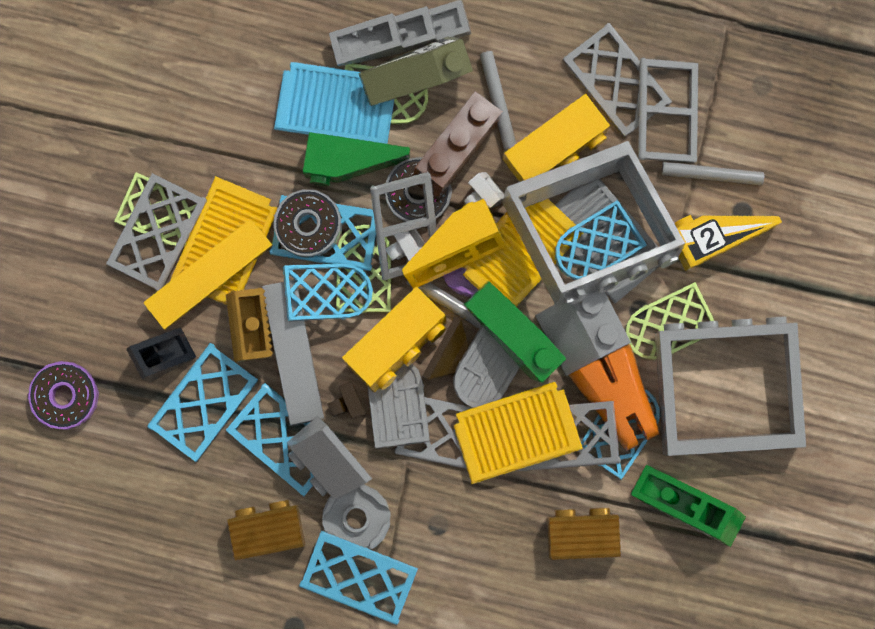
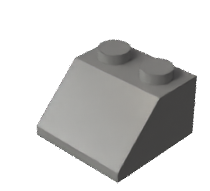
M597 290L589 293L584 300L574 305L565 303L556 307L554 304L535 315L543 333L565 356L566 360L560 366L566 376L631 343L605 292L600 293Z
M319 416L287 442L292 450L288 457L300 471L304 467L308 468L314 475L310 482L322 496L328 492L336 500L372 479Z

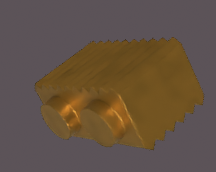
M263 288L231 291L226 294L234 362L265 359L273 354L270 351L272 345L269 344L271 338L268 335L271 332L267 330L270 325L266 323L269 318L265 316L268 311L264 309L267 304L264 302L266 297L263 295L265 292Z
M289 500L269 503L270 511L256 513L255 507L235 510V518L227 519L235 561L306 546L298 505L290 506Z
M590 508L589 515L576 516L575 509L555 510V517H547L549 559L621 557L619 515L610 514V508Z

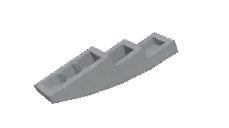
M457 0L432 9L426 6L397 16L391 13L331 32L329 36L337 65L343 66L416 50L448 36L460 38L472 33L462 0Z
M295 279L289 280L290 289L297 282ZM284 282L264 285L262 288L265 290L266 309L268 311L267 314L290 425L308 423L317 416L323 420L324 414L305 320L288 321ZM297 287L293 294H295L300 299L299 290ZM291 298L293 313L299 305ZM301 309L296 316H304L303 310Z

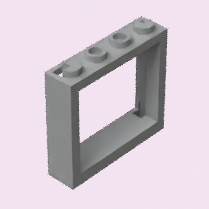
M629 141L506 187L502 203L556 307L568 303V305L577 304L584 300L587 294L597 290L600 293L609 291L619 281L624 279H639L647 274L649 269L654 267L666 268L678 261V257L685 245L682 236ZM620 172L660 247L564 284L525 207Z
M786 317L766 318V325H753L752 319L732 320V327H719L718 321L697 322L698 329L684 330V323L663 324L664 331L655 332L663 455L675 456L806 447L798 323H787ZM784 334L791 433L677 440L671 341Z

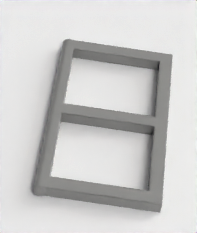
M640 58L638 159L696 163L698 63ZM647 67L689 71V108L647 105ZM647 113L689 117L688 155L646 152Z
M429 172L370 187L382 280L404 275L402 269L405 266L402 265L388 269L384 237L428 226L430 239L437 231L431 175ZM423 183L426 217L383 228L379 195Z

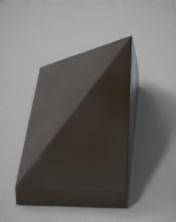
M454 317L422 376L423 379L431 381L455 373L459 361H461L469 347L461 318Z

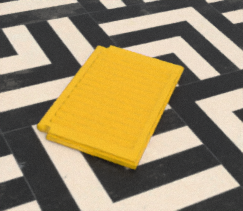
M215 176L206 196L207 201L190 233L170 281L250 218L267 237L274 221L277 207L269 206L271 199ZM257 259L213 292L208 298L227 305L226 294L231 291L244 290Z
M549 199L525 207V210L555 265L557 263L555 260V247L559 238L570 227L576 226V224ZM506 212L496 223L506 247L462 268L466 269L463 276L478 290L489 281L517 307L542 278ZM574 231L568 234L563 240L572 242ZM579 232L578 239L581 237L583 232ZM561 244L560 256H563L571 246Z
M556 382L456 413L459 423L453 425L471 484L583 449L564 389L557 391Z

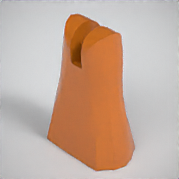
M630 344L569 374L572 381L590 403L614 401L618 443L625 451L639 445L634 431L628 423L632 419H635L637 427L647 441L659 435L657 422L647 398ZM597 409L596 412L606 423V409Z

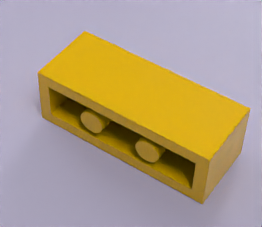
M584 94L504 152L502 160L517 180L521 182L579 160L578 153L586 147H589L592 151L607 139L604 134L607 133L610 125L587 94Z
M416 286L356 343L342 359L373 393L379 388L384 390L393 383L397 377L395 373L404 364L410 366L418 359L422 353L420 349L429 340L433 343L443 335L446 330L445 325L448 323L446 316Z

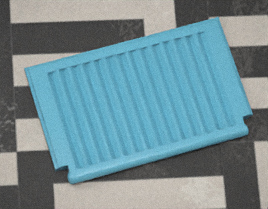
M296 62L290 63V71L284 70L274 130L309 135V132L388 144L395 99L372 106L369 105L358 74L361 72Z

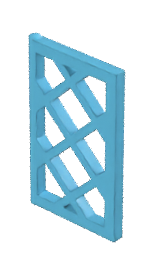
M281 195L280 203H281L287 196ZM336 204L342 216V225L346 223L356 238L341 249L335 244L333 246L335 253L330 257L320 255L299 257L287 250L279 249L280 242L275 231L272 241L273 246L269 253L270 255L324 264L355 265L361 270L371 271L376 242L373 210ZM306 215L300 220L299 225L312 217L317 225V219L313 215ZM356 215L372 217L370 228L361 235L350 221ZM361 243L366 250L364 263L347 260L344 253Z
M209 343L147 427L150 430H154L197 462L258 382V379L216 349L214 344ZM210 354L220 359L221 372L202 374L201 366ZM226 365H228L233 370L227 371ZM240 374L248 382L238 395L230 396L228 376ZM222 377L225 397L205 400L203 380ZM197 381L200 400L180 403L179 395L188 383ZM226 402L227 410L216 424L209 425L206 405ZM201 406L203 426L184 428L181 408ZM175 409L178 429L166 431L158 423L168 410ZM204 431L205 439L195 452L186 446L185 433ZM179 434V440L175 438L173 435Z
M264 383L226 431L301 495L305 496L313 486L310 480L314 475L310 472L311 478L304 486L290 476V467L297 466L293 462H289L287 442L294 436L287 437L286 417L288 412L285 399ZM266 393L279 403L280 412L260 414L259 402ZM254 409L255 414L249 415L250 412ZM280 417L282 437L262 439L261 419ZM255 419L257 440H248L236 429L244 420ZM282 442L284 463H275L265 455L262 444Z
M321 531L299 587L398 625L401 611L418 568ZM324 542L340 547L343 554L326 561L322 552ZM360 555L375 561L377 567L360 574L352 557ZM347 560L354 577L337 583L330 566ZM394 568L408 574L406 582L394 587L386 570ZM324 570L331 586L323 588L310 583L312 574ZM380 573L388 590L371 597L363 580ZM357 583L365 599L362 601L353 600L343 596L340 589ZM391 596L396 606L393 615L377 609L374 602Z

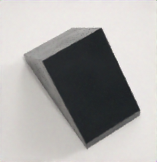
M181 327L131 345L126 349L142 380L152 382L196 358Z

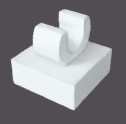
M486 172L478 173L468 182L475 191L464 200L466 204L485 199L487 205L492 208L503 202V191Z
M417 229L395 234L397 242L387 247L386 251L392 261L395 259L399 260L404 256L410 261L425 243Z

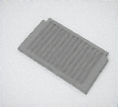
M598 179L592 183L574 188L557 202L555 206L577 225L618 199ZM621 204L647 244L646 247L625 260L657 248V244ZM613 208L604 212L601 216L611 218ZM617 210L616 219L625 221ZM594 219L583 225L582 228L592 230ZM598 220L596 231L608 234L610 223ZM614 224L612 235L624 238L626 227ZM630 230L628 239L638 241ZM583 233L577 240V243L589 246L591 234ZM595 236L593 247L605 250L607 238ZM611 240L609 251L621 254L623 242ZM627 244L625 255L638 246ZM576 248L574 257L585 262L588 250ZM592 252L590 263L601 266L604 254ZM608 256L606 266L619 258ZM659 266L649 269L648 273L639 279L630 280L627 278L619 281L614 288L605 293L616 304ZM593 268L588 269L589 274L600 271Z

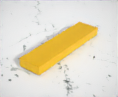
M250 218L143 303L164 330H166L273 245Z

